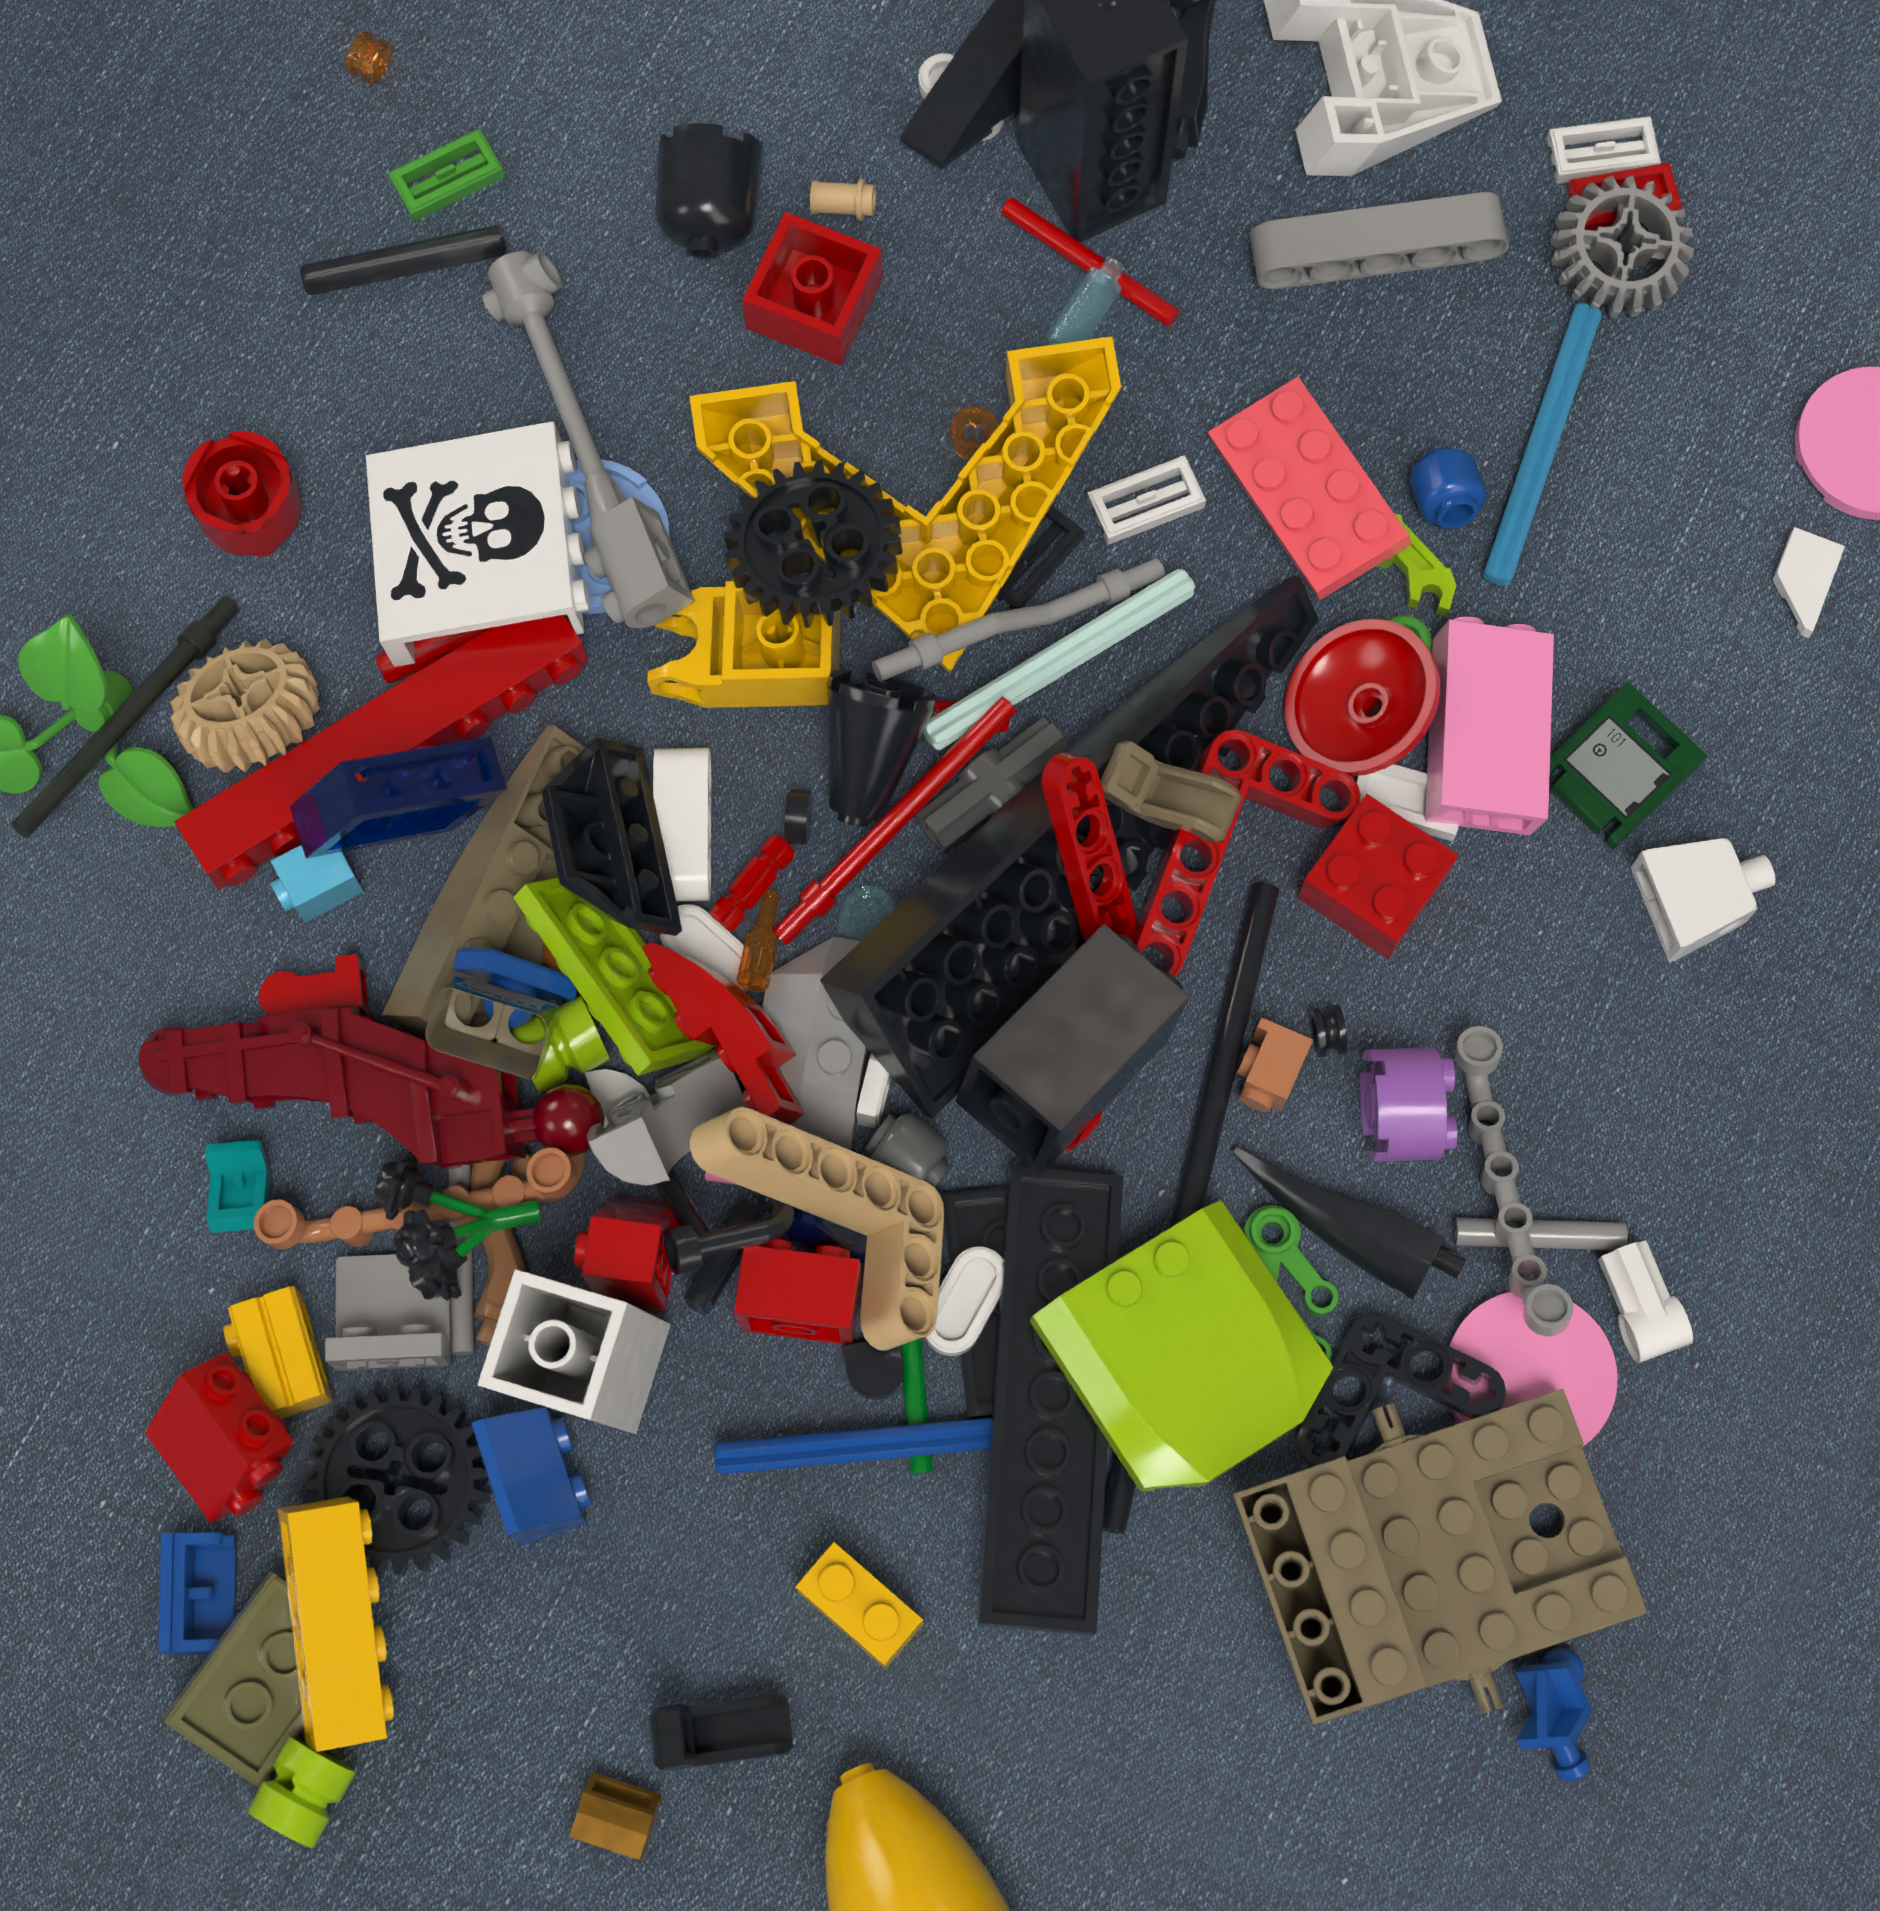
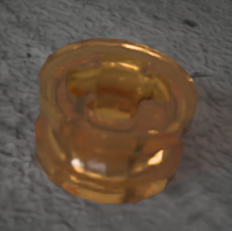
M367 31L361 32L355 38L347 53L345 61L346 72L355 77L362 74L363 81L370 85L376 84L383 77L390 64L392 56L391 43L383 39L376 42L375 35Z
M967 407L957 413L951 424V444L959 456L970 460L982 443L988 441L998 428L994 415L981 407ZM974 425V430L976 431L978 426H982L984 428V440L975 443V437H972L971 442L966 441L965 427Z

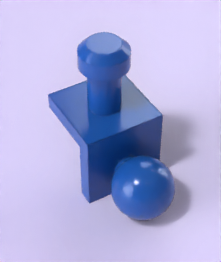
M1559 1647L1547 1652L1540 1664L1519 1666L1515 1672L1532 1710V1714L1516 1741L1520 1750L1552 1748L1556 1757L1553 1762V1768L1557 1777L1564 1781L1574 1782L1582 1779L1591 1766L1585 1751L1577 1749L1575 1742L1593 1710L1581 1684L1584 1677V1665L1581 1658L1571 1649Z

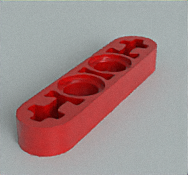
M1068 753L1057 754L1048 761L1043 770L1042 788L1082 936L1086 942L1105 924L1114 933L1122 934L1132 941L1137 928L1136 915L1097 768L1088 758ZM1088 815L1091 826L1087 838L1082 843H1079L1076 837L1077 826L1080 820ZM1101 864L1103 880L1099 888L1092 892L1089 885L1090 875L1093 869Z

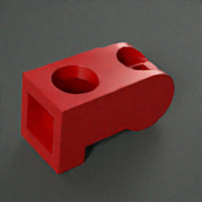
M358 954L335 957L336 972L299 977L292 972L279 971L267 977L260 986L258 995L260 1006L267 1015L323 1007L351 1005L360 1007L361 1016L370 1015L366 967Z

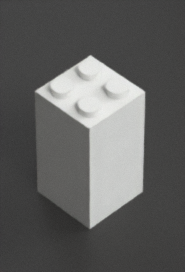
M515 1269L478 1381V1386L636 1434L671 1324L626 1302Z

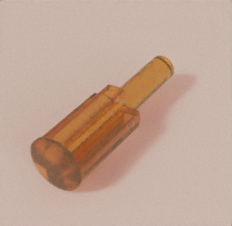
M775 890L764 892L757 926L754 927L753 933L746 934L736 980L742 988L749 991H763L770 984L779 942L778 934L772 933L780 899L779 893Z

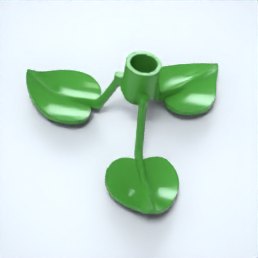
M71 614L63 616L52 626L31 637L19 653V669L29 688L46 701H61L62 708L70 711L38 736L26 741L23 730L17 721L9 716L0 714V791L20 794L34 788L41 778L42 765L32 750L41 747L74 720L82 728L91 732H97L134 692L131 684L125 677L113 671L102 670L91 644ZM118 741L105 755V760L111 768L104 771L99 777V788L109 805L124 818L145 826L170 827L176 826L174 821L194 810L179 775L168 761L158 753L146 748L130 747L123 750L118 756Z

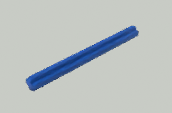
M991 1418L718 1442L714 1445L713 1449L714 1465L717 1473L731 1474L989 1450Z

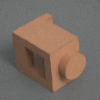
M1261 1017L1252 1041L1261 1044V1047L1250 1043L1237 1072L1238 1075L1247 1078L1239 1100L1258 1111L1270 1112V1109L1273 1108L1282 1112L1313 1039Z

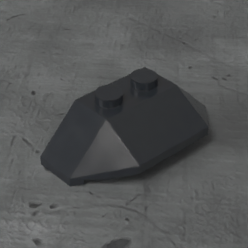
M595 738L541 791L559 882L588 909L628 928L677 936L682 931L643 748Z

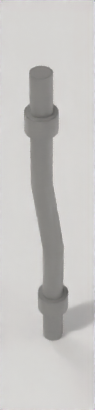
M1155 558L1123 572L1116 568L1097 576L1096 583L1047 603L991 613L936 636L932 633L924 634L910 640L909 647L873 661L872 668L874 674L882 682L916 667L923 671L942 663L943 656L994 635L1053 624L1101 603L1111 606L1128 599L1131 591L1165 576L1163 565L1159 559Z

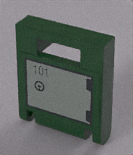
M1627 682L1550 757L1549 777L1558 768L1565 772L1553 784L1550 792L1596 836L1613 819L1617 821L1621 826L1614 830L1605 842L1614 850L1705 762L1707 755L1632 684ZM1636 715L1640 716L1675 749L1666 759L1659 755L1628 725Z

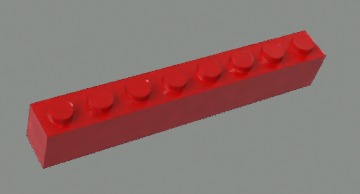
M564 615L491 627L286 753V756L278 757L180 817L174 823L218 890L227 885L230 887L240 885L256 873L257 866L274 856L279 857L302 845L304 837L320 827L331 828L341 823L349 816L351 808L367 798L378 799L388 794L395 788L398 783L397 780L414 769L421 771L433 766L443 757L445 750L461 740L469 742L477 739L489 729L490 722L507 712L513 714L527 708L536 699V694L554 683L555 685H562L575 678L581 672L582 666L588 663L583 642Z

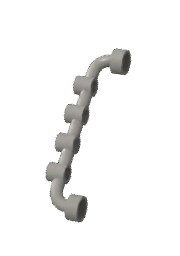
M1484 1026L1470 1027L1463 1031L1458 1038L1455 1060L1460 1069L1465 1072L1472 1107L1468 1134L1474 1142L1482 1145L1486 1159L1481 1175V1184L1488 1193L1495 1195L1499 1209L1494 1233L1501 1244L1509 1247L1513 1261L1508 1278V1286L1515 1296L1523 1299V1317L1527 1326L1541 1336H1555L1567 1328L1573 1314V1301L1563 1288L1553 1284H1543L1547 1268L1543 1260L1535 1256L1529 1231L1533 1216L1529 1208L1520 1202L1515 1183L1519 1164L1517 1159L1506 1150L1502 1135L1505 1113L1503 1108L1493 1101L1488 1080V1074L1492 1073L1500 1062L1503 1050L1502 1041L1498 1034L1490 1028ZM1488 1120L1493 1125L1485 1126L1481 1124L1479 1121ZM1500 1170L1505 1172L1507 1176L1500 1177L1492 1171ZM1506 1222H1517L1521 1228H1512ZM1529 1273L1536 1280H1525L1519 1274Z

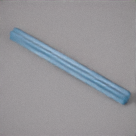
M1586 303L1577 304L1572 312L1483 573L1485 581L1500 587L1508 586L1513 579L1602 316L1600 309H1590Z

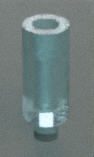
M1108 257L1100 270L1095 268L1089 269L1044 336V340L1048 345L1083 341L1090 338L1121 291L1117 280L1125 270V267L1119 261Z

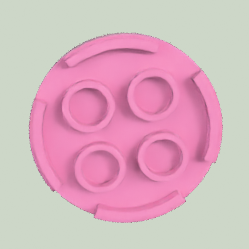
M1860 367L1842 372L1830 378L1813 393L1797 422L1794 438L1795 453L1799 467H1803L1812 484L1825 496L1823 498L1825 502L1855 517L1880 520V367Z
M1512 1292L1495 1296L1475 1308L1457 1328L1449 1346L1491 1366L1499 1372L1504 1380L1506 1398L1501 1409L1564 1389L1584 1443L1582 1447L1592 1440L1602 1429L1612 1411L1618 1383L1617 1366L1613 1350L1606 1335L1596 1321L1586 1311L1573 1303V1314L1567 1328L1555 1336H1541L1533 1332L1525 1323L1523 1299L1518 1298ZM1455 1363L1451 1381L1444 1389L1445 1393L1452 1395L1453 1386L1456 1384L1470 1393L1469 1403L1471 1405L1478 1406L1482 1399L1492 1402L1495 1395L1489 1391L1490 1381L1481 1378L1480 1382L1474 1385L1460 1379L1459 1373L1464 1367ZM1451 1409L1458 1424L1472 1419Z

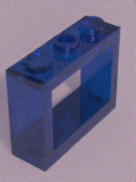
M490 736L340 762L289 807L305 858L307 859L453 831L508 788ZM355 773L362 775L363 782L357 780Z

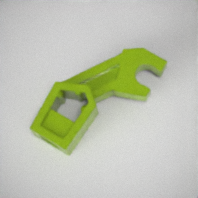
M1394 513L1409 534L1411 545L1377 566L1386 569L1395 564L1404 573L1409 607L1417 609L1421 594L1432 592L1439 598L1436 614L1447 617L1457 586L1451 569L1446 568L1402 521V515Z

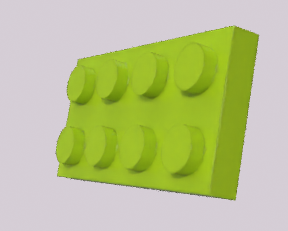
M559 877L525 884L513 897L524 913L528 925L539 934L555 957L559 969L572 981L586 1001L592 1016L602 1024L618 1047L622 1059L633 1068L638 1076L694 1060L708 1053L714 1047L697 1040L692 1041L688 1039L678 1028L673 1017L677 1010L670 997L663 994L649 976L648 968L652 965L642 949L646 944L636 929L628 928L588 909L560 884Z

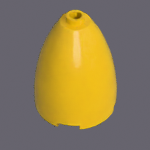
M872 1763L857 1766L840 1776L842 1785L833 1792L826 1835L825 1873L828 1911H1010L1006 1900L987 1868L965 1838L915 1788L887 1769L875 1770Z

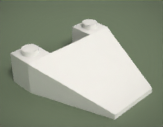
M1264 0L1273 40L1318 41L1332 95L1323 96L1295 130L1306 175L1353 176L1492 110L1502 102L1479 12L1445 0Z

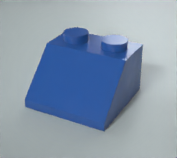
M546 1407L483 1418L471 1423L506 1534L522 1547L587 1523L583 1508L591 1506L592 1503L582 1473L571 1475L565 1457L566 1453L574 1451V1447L564 1418L554 1421L552 1414Z

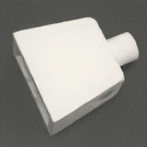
M1725 838L1642 851L1631 866L1632 873L1669 962L1678 960L1746 923L1757 910L1756 901L1752 893L1775 885L1774 870L1765 855L1739 862L1732 843Z

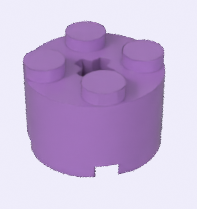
M1436 1047L1366 1049L1362 1060L1373 1062L1372 1072L1360 1074V1112L1363 1136H1374L1376 1149L1366 1150L1369 1161L1440 1160L1444 1150L1456 1149L1457 1124L1454 1115H1447L1446 1092H1453L1455 1087V1070L1452 1059L1441 1058Z

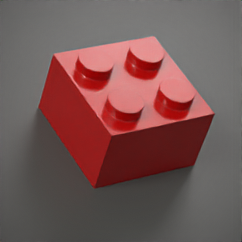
M785 212L742 299L746 329L842 366L883 279L882 249Z
M1366 794L1304 879L1298 899L1389 960L1449 876L1459 855Z
M780 1239L743 1249L734 1315L741 1332L838 1345L853 1344L862 1286L860 1259L850 1258L849 1250L834 1246H817L815 1253L792 1251L793 1243Z

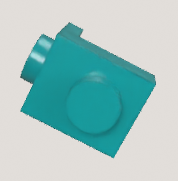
M258 1140L231 1141L228 1143L206 1145L205 1159L210 1172L206 1220L210 1232L254 1229V1218L261 1206L270 1201L272 1175L262 1142Z

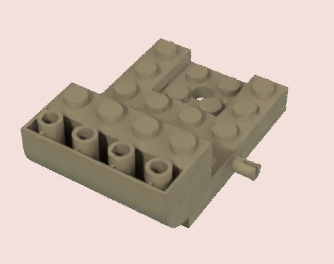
M1564 1389L1427 1435L1406 1436L1395 1407L1396 1404H1388L1385 1406V1410L1392 1428L1389 1427L1382 1407L1372 1410L1384 1442L1372 1453L1347 1461L1346 1456L1233 1494L1312 1726L1449 1680L1470 1681L1481 1711L1480 1714L1492 1711L1484 1688L1487 1690L1493 1710L1505 1707L1492 1672L1496 1671L1506 1661L1647 1614L1627 1557H1623L1582 1449L1584 1443ZM1550 1505L1558 1510L1563 1524L1557 1536L1544 1538L1532 1530L1530 1514L1535 1507Z

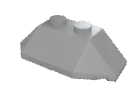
M833 936L768 974L762 1009L780 1029L796 1056L779 1067L805 1113L790 1125L852 1150L857 1123L856 1110L865 1078L869 1050L843 1021L820 979L861 941Z

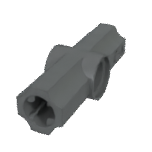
M1042 717L998 752L996 749H990L978 756L962 771L956 784L937 796L916 814V821L921 826L924 834L936 848L946 854L988 822L1044 770L1046 764L1053 756L1064 753L1069 748L1064 735L1052 722L1050 723Z

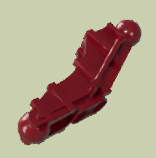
M331 1006L258 1017L255 1019V1023L233 1022L196 1029L186 1025L171 1024L151 1032L140 1047L138 1065L143 1078L153 1089L163 1094L193 1093L192 1090L195 1089L196 1100L218 1099V1094L229 1097V1103L232 1104L253 1103L254 1109L257 1110L275 1108V1102L301 1100L330 1103L331 1118L343 1119L353 1117L354 1124L357 1125L375 1123L405 1146L418 1159L420 1164L427 1166L435 1165L445 1170L462 1168L463 1165L508 1159H526L524 1143L539 1141L545 1148H556L563 1151L567 1156L573 1157L585 1153L591 1148L587 1141V1133L592 1125L601 1123L604 1127L605 1116L600 1101L591 1091L580 1085L564 1084L552 1088L541 1097L535 1108L521 1109L518 1076L436 1051L430 1047L426 1040L375 1022L373 1015L361 1016L359 1006Z

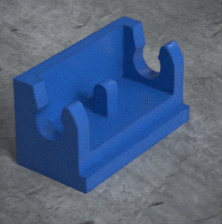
M222 1532L161 1533L158 1653L168 1656L209 1655L236 1618L237 1536L223 1535Z

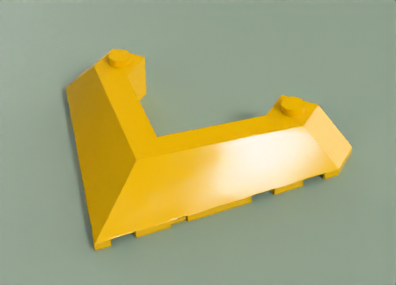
M1112 336L1007 351L1005 377L1010 409L1003 416V421L988 441L982 443L958 474L957 481L943 499L937 501L926 517L911 506H904L882 490L883 499H892L895 511L894 516L899 517L902 532L899 537H901L903 553L895 556L899 569L898 573L885 574L888 582V591L882 592L872 588L870 591L873 606L911 640L927 633H932L934 636L983 617L988 612L1121 390ZM796 381L689 396L697 450L752 498L756 499L758 497L754 484L756 480L764 482L769 487L775 484L773 477L774 469L780 470L788 478L793 476L795 462H799L802 465L805 473H812L816 461L822 460L825 473L829 474L833 472L839 463H843L821 448V444L803 431ZM848 462L844 464L847 479H850L859 471ZM865 475L866 487L877 483ZM793 508L792 512L801 523L804 539L811 541L817 556L826 564L823 548H819L814 542L804 515L799 508ZM825 508L817 513L829 514L835 511L836 509ZM850 549L841 553L840 556L850 557L860 551ZM965 648L943 656V662L939 665L951 673Z

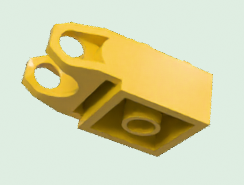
M725 581V587H700L692 590L691 593L695 602L674 614L681 617L671 616L655 625L656 628L673 631L681 636L691 637L697 642L690 654L682 659L670 661L663 666L648 671L647 683L652 694L680 699L703 708L827 705L829 675L832 671L839 670L841 609L834 611L832 626L826 624L822 614L814 616L810 628H805L802 614H795L790 623L784 625L780 615V608H777L771 615L765 617L761 611L760 600L749 605L746 602L743 588L736 589L733 581ZM665 681H674V682H677V683H669V682H665Z

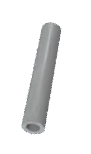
M1455 1217L1453 1228L1455 1246L1508 1247L1501 1244L1495 1236L1494 1228L1497 1219ZM1533 1220L1529 1231L1533 1248L1616 1250L1626 1246L1628 1241L1627 1225L1623 1222ZM1506 1222L1512 1228H1521L1517 1222Z

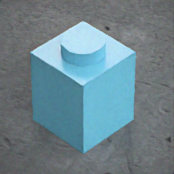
M330 830L271 860L279 876L278 879L270 882L277 898L285 911L295 907L305 923L364 892Z

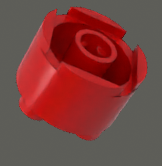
M228 432L230 435L228 437L221 438L215 442L212 439L204 442L188 459L182 477L187 504L200 529L213 545L223 551L236 555H254L257 557L271 555L294 531L302 510V494L287 460L277 445L268 438L254 432Z

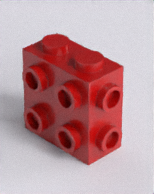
M227 1351L180 1374L145 1432L148 1439L210 1523L219 1520L231 1512L236 1518L241 1517L255 1508L264 1498L261 1492L264 1486L282 1472L283 1466L281 1461L294 1443L288 1434L283 1420L278 1415L272 1413L254 1389L250 1376L237 1366Z

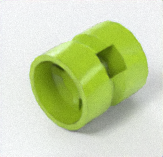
M581 996L559 1006L546 1058L536 1078V1073L532 1077L538 1093L566 1081L568 1069L574 1067V1069L584 1073L611 1061ZM537 1015L523 1026L510 1029V1032L518 1041L525 1044H533L544 1038L547 1028L543 1019Z
M289 1736L273 1763L277 1773L276 1778L262 1782L246 1811L252 1817L280 1834L304 1846L314 1848L331 1819L326 1810L329 1803H338L342 1800L356 1772L325 1752H316L306 1742Z

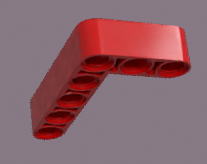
M1229 730L1217 736L1205 747L1195 772L1214 776L1238 788L1243 799L1224 840L1216 843L1208 842L1186 830H1172L1132 940L1140 954H1143L1145 948L1157 949L1165 958V971L1174 977L1178 975L1183 967L1245 799L1311 826L1322 829L1331 828L1349 817L1360 803L1361 794L1359 786L1351 776L1244 731ZM1219 748H1230L1237 753L1240 759V769L1238 771L1227 770L1221 765L1218 759ZM1270 768H1279L1286 772L1290 779L1289 791H1279L1272 786L1268 776ZM1321 788L1331 789L1337 794L1340 800L1338 812H1331L1323 807L1319 798ZM1183 847L1194 848L1200 853L1203 859L1201 872L1189 871L1181 863L1180 852ZM1163 898H1175L1182 904L1185 912L1182 923H1173L1165 918L1161 910Z

